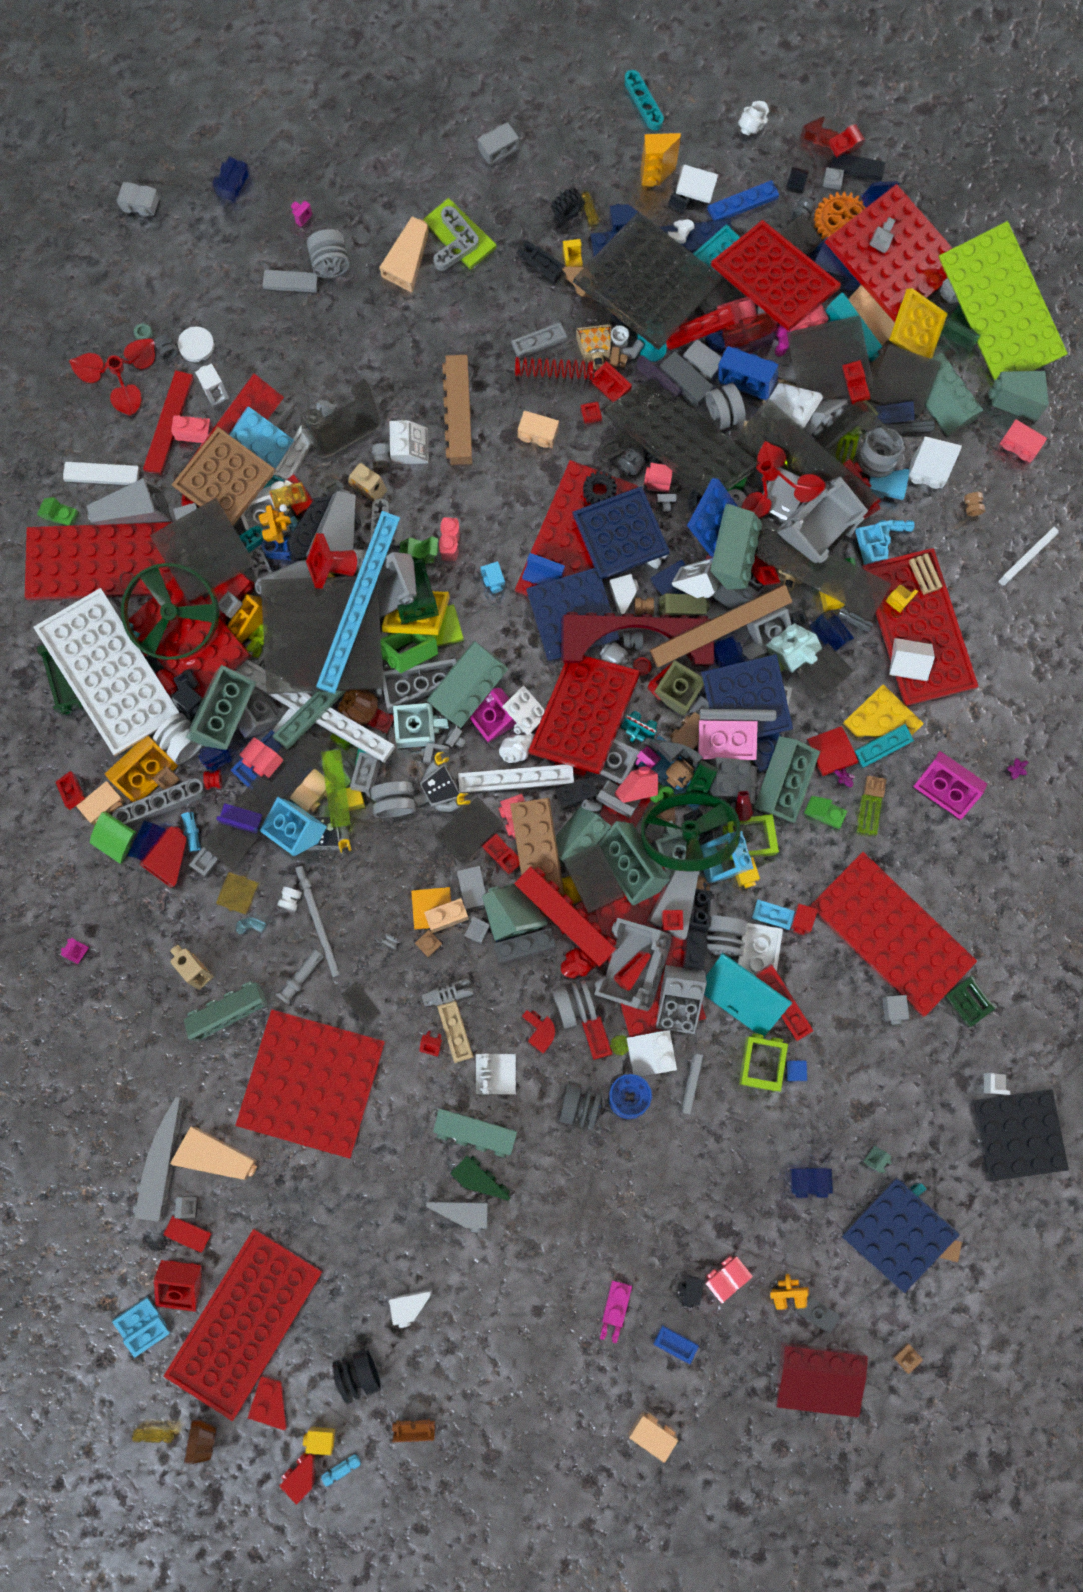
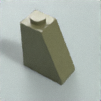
M664 594L658 598L659 617L660 615H671V617H678L680 615H688L690 617L704 616L710 607L709 600H706L704 596L696 598L689 594Z

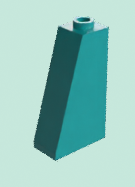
M842 292L825 310L829 317L826 327L856 357L861 358L864 365L869 361L873 362L880 355L878 351L882 348V345Z

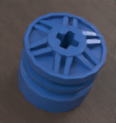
M634 1074L623 1075L617 1078L610 1088L608 1095L609 1105L617 1116L627 1120L636 1119L643 1115L650 1106L652 1099L651 1088L641 1076ZM626 1093H627L628 1095L633 1094V1095H634V1097H633V1101H634V1102H631V1101L626 1102V1101H625V1098H626V1095H625V1094H626Z

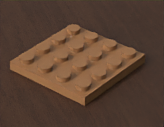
M217 427L172 483V486L230 530L276 473V470Z

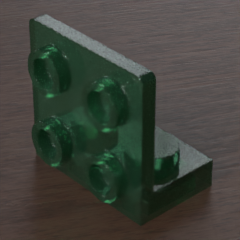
M960 305L956 307L941 331V335L969 351H972L981 336L973 329H970Z

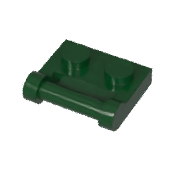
M973 975L966 978L945 995L969 1028L997 1008L996 1004L988 999L975 982L976 979ZM969 986L985 1006L983 1010L966 990V987Z

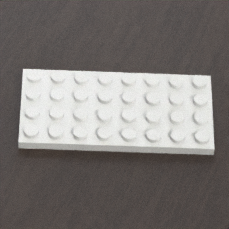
M101 588L34 626L35 631L114 756L155 733L167 719L180 713L140 649L128 637L121 619Z

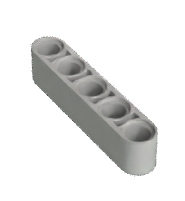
M193 778L118 808L113 813V817L120 821L121 816L127 814V820L122 823L130 828L201 799L206 795L207 790L199 779ZM195 785H200V790L196 793H193V787ZM182 792V797L179 800H174L175 794ZM163 799L164 804L161 807L157 808V802ZM141 807H146L145 813L139 815V809Z

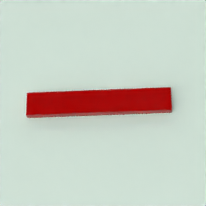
M175 370L143 467L145 472L161 476L163 474L174 440L171 432L173 416H182L194 379L193 374Z

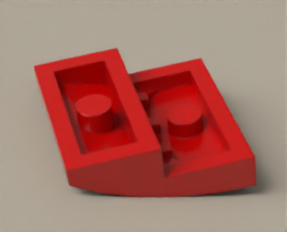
M842 726L807 739L808 746L820 751L816 765L822 776L858 763L852 745Z

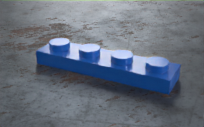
M771 180L710 204L707 210L713 221L726 220L778 199L779 193Z

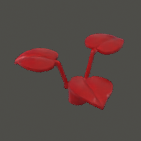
M140 339L131 342L124 349V357L129 361L112 355L107 359L105 367L100 356L94 353H86L69 360L74 373L86 383L98 382L101 378V373H105L108 368L112 374L117 375L122 388L118 387L112 391L110 401L116 410L131 416L138 411L141 405V393L133 384L124 385L121 373L124 371L123 363L128 365L133 363L138 369L150 367L155 360L154 340Z
M765 441L756 461V468L763 475L764 495L760 492L749 494L743 501L741 508L754 512L759 519L764 517L772 506L771 500L766 498L768 496L767 480L774 481L778 476L793 488H796L794 497L800 502L814 500L823 492L826 485L820 477L813 474L801 476L797 484L791 482L778 470L786 460L785 452L780 447Z

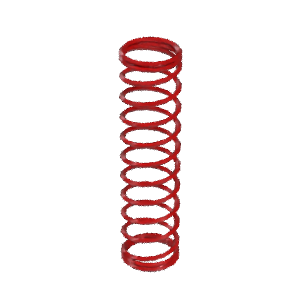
M516 356L515 376L517 377L523 375L524 366H526V375L529 377L532 363L534 377H537L540 363L542 378L545 375L546 364L549 378L552 376L553 366L555 367V377H559L562 364V376L565 379L569 363L570 379L573 378L576 364L578 380L581 376L582 366L584 368L585 380H587L588 373L589 380H593V360H590L588 363L587 374L585 361L582 360L580 372L578 373V362L575 360L571 376L569 359L567 360L565 375L562 358L560 359L558 373L555 358L552 361L551 372H549V361L546 358L543 374L541 358L538 359L536 374L533 357L531 358L529 373L527 358L524 357L522 372L520 371L519 356Z

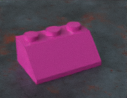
M939 751L913 787L961 820L983 795L987 783Z

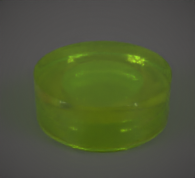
M618 1035L611 1040L610 1048L614 1054L624 1055L629 1051L627 1037Z

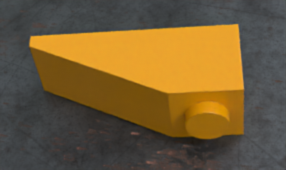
M246 595L242 601L243 604L228 624L230 630L241 643L263 624L272 610V607L259 596Z

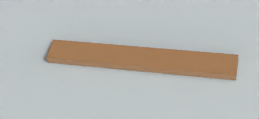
M781 585L649 649L656 666L660 667L792 603L786 585Z

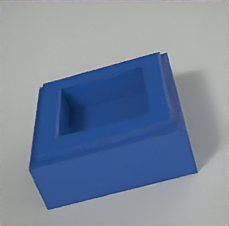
M786 1061V1081H807V1061Z

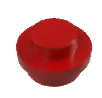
M639 657L633 662V669L639 670L640 676H645L651 671V662L647 658Z

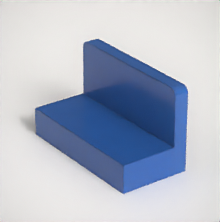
M530 553L522 579L536 585L563 577L565 566Z

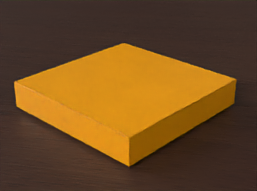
M450 887L411 891L414 929H430L424 912L451 902Z

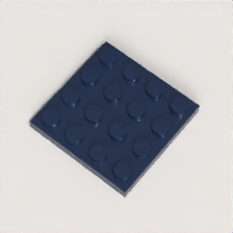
M642 486L572 512L599 579L610 577L670 553Z
M596 568L526 588L547 661L561 657V618L567 612H577L578 615L592 612L597 613V616L612 613L602 579H599ZM614 631L603 636L589 648L619 640L618 632Z
M777 654L701 672L709 709L775 710V721L757 722V738L793 729Z
M895 1177L842 1234V1237L904 1294L960 1236V1233L898 1177Z

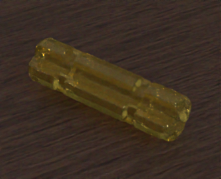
M589 191L582 192L581 196L585 201L584 209L589 224H598L599 218L596 214Z
M136 1429L132 1433V1441L141 1442L143 1440V1442L160 1443L163 1441V1443H171L174 1440V1431L165 1430L163 1432V1430L151 1429L143 1431V1429Z

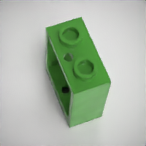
M392 633L377 641L379 657L388 662L391 668H395L399 673H403L438 654L437 642L432 635ZM412 641L417 645L401 654L395 651Z

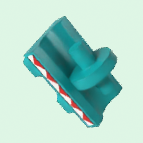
M633 711L630 715H626L621 728L626 730V734L632 736L630 742L634 743L635 739L643 742L646 738L654 739L657 732V722L648 720L645 724L640 721L641 714Z

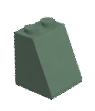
M1045 371L1001 372L998 378L995 379L993 386L989 389V399L992 401V406L1025 419L1037 421L1049 405Z
M514 883L504 886L503 889H500V886L490 888L488 893L482 895L495 941L526 935L548 925L537 905Z

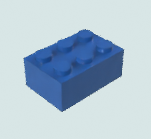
M727 346L718 364L719 384L727 385L733 383L739 391L768 401L778 384V364L772 360L759 358L755 354L743 352L739 348Z

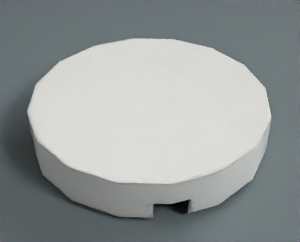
M198 326L190 327L179 336L178 349L186 360L196 363L208 359L213 354L215 348L214 339L205 328Z

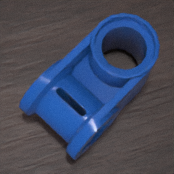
M284 537V542L280 544L276 540L270 542L263 540L261 546L265 557L271 560H291L286 543L289 537ZM269 546H274V547H275L274 550H272V551H267V548H268Z

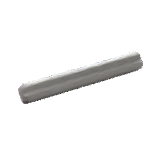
M700 709L699 716L701 720L775 721L776 711Z

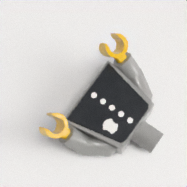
M439 752L421 777L419 784L423 792L414 796L418 807L429 802L432 809L452 812L462 805L470 804L471 801H464V797L468 793H459L445 765H442L448 762L449 758L447 757L442 760L441 755L444 752Z
M319 806L318 816L313 817L327 827L318 844L307 850H340L342 853L343 848L348 847V850L351 851L350 833L344 823L339 821L337 817L330 816V806Z

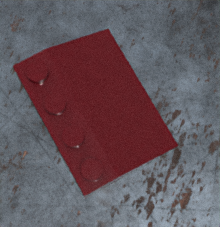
M781 1342L776 1407L859 1418L866 1383L868 1356L858 1351Z

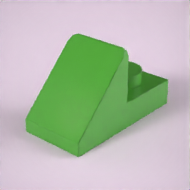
M52 497L44 498L37 516L64 526H73L79 512L77 509L59 503L56 498Z
M811 796L804 814L840 829L847 810L831 804L833 801L831 799Z

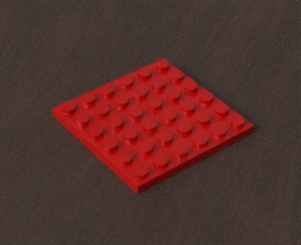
M897 184L825 241V244L894 323L906 289L912 288L925 298H928L943 285V281L947 279V276L938 257L953 249ZM888 217L895 220L889 232L894 236L888 250L883 253L869 245L876 228L878 226L882 228L884 222H887Z
M271 1009L235 1126L351 1159L385 1041Z

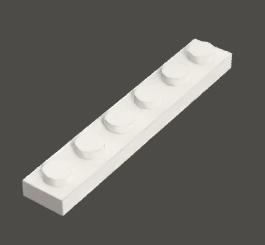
M555 765L458 773L459 792L470 793L569 785L574 783V772L572 766Z

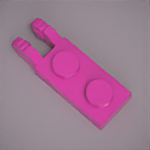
M612 1280L602 1318L603 1325L600 1339H605L608 1324L615 1326L612 1334V1343H617L620 1327L623 1326L632 1285Z

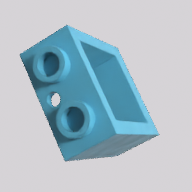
M740 831L739 845L732 854L736 868L724 872L722 865L719 864L705 869V877L709 884L721 882L754 869L742 831ZM736 832L728 833L700 845L703 856L708 857L717 853L716 846L727 841L729 844Z

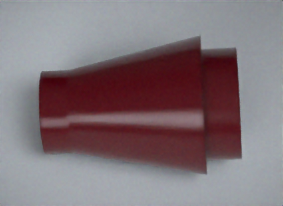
M748 791L738 792L734 810L739 817V821L750 820L753 815Z

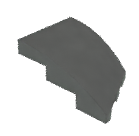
M652 738L644 739V742L655 753L660 751L670 763L672 761L675 762L680 757L695 770L703 758L698 752L682 744Z

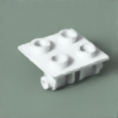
M524 685L502 706L517 723L514 726L516 734H523L525 732L529 735L540 723L545 709Z
M476 1054V1094H516V1054Z

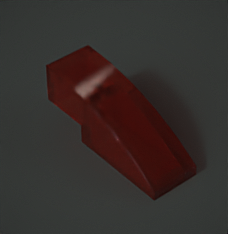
M767 313L740 319L739 323L722 329L725 348L727 346L737 348L761 339L778 329L777 322Z

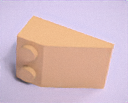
M861 285L848 300L883 346L890 338L895 323Z

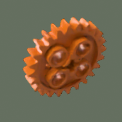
M845 191L842 196L838 192H836L835 197L829 194L828 199L824 197L822 203L819 202L818 208H816L814 228H818L817 234L822 233L821 239L830 237L869 205L863 206L865 200L859 202V196L852 198V193L846 196Z

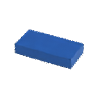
M664 1325L661 1326L653 1342V1345L688 1364H691L699 1348V1344Z

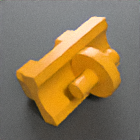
M271 505L266 506V512L259 515L261 524L263 526L269 525L270 527L262 531L263 538L267 542L276 540L279 544L283 543L282 531L287 530V526L291 524V519L288 516H284V512L273 510Z
M785 1274V1280L778 1281L779 1287L786 1288L772 1289V1292H770L771 1299H774L777 1310L787 1309V1298L792 1297L795 1300V1308L807 1307L809 1287L792 1288V1286H799V1279L791 1280L790 1274Z

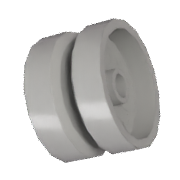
M733 383L722 386L721 391L714 389L706 392L707 409L716 429H725L730 426V422L735 425L745 421L744 403L739 390Z
M388 782L373 786L370 789L371 798L376 801L372 806L374 817H399L416 811L415 801L409 798L413 795L411 782Z

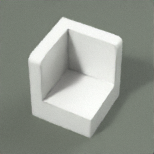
M984 1073V1093L1010 1095V1091L1006 1090V1075Z

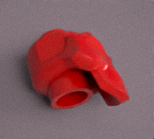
M574 948L566 953L567 959L561 964V972L569 978L575 979L578 975L585 977L597 964L581 948Z

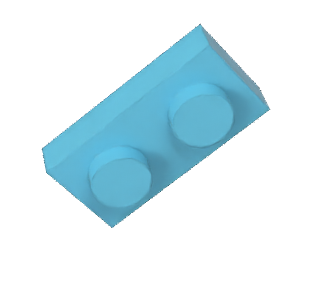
M757 899L751 919L790 930L795 911Z

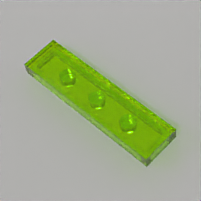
M341 750L321 752L331 828L351 825Z

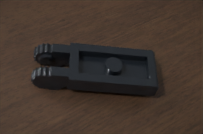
M525 241L523 245L531 254L522 249L517 250V254L522 260L527 261L528 264L553 282L564 272L563 268L566 267L564 264L529 241Z

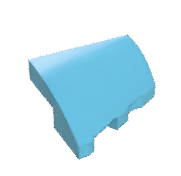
M909 469L893 471L892 474L881 478L870 476L869 482L872 487L869 489L872 494L876 492L879 498L888 496L903 500L908 483Z
M893 520L855 529L864 565L888 559V545L891 540L889 531L890 527L893 526Z

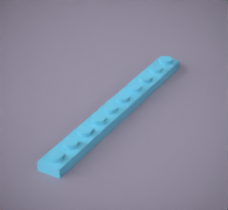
M384 511L381 512L316 688L333 694L336 693L400 521L398 516Z

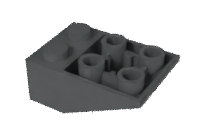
M751 572V579L747 588L727 590L720 582L713 597L732 610L760 596L768 585L760 583Z

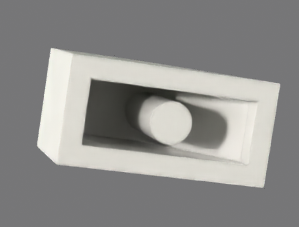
M631 574L612 579L609 582V588L619 616L627 614L636 597L637 590H639L637 580H633Z
M431 1289L391 1297L389 1303L393 1325H399V1328L410 1326L431 1296Z

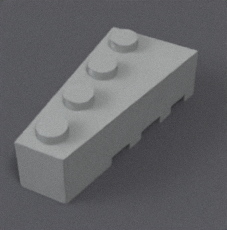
M456 659L417 665L403 673H399L397 670L380 672L388 713H393V706L410 705L430 696L456 664Z

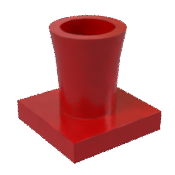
M316 533L306 559L315 588L323 589L329 572L353 576L357 568L355 551H330L323 533Z

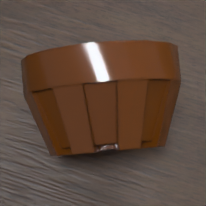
M351 688L350 691L347 690L344 693L343 699L340 698L339 711L345 717L364 726L376 712L378 707L377 696L364 689Z
M191 1420L184 1464L194 1465L211 1460L216 1427L203 1420Z

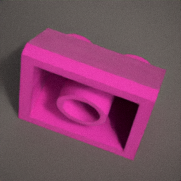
M493 688L470 716V720L487 742L507 732L516 724L514 719L502 707L509 700V697L502 688Z

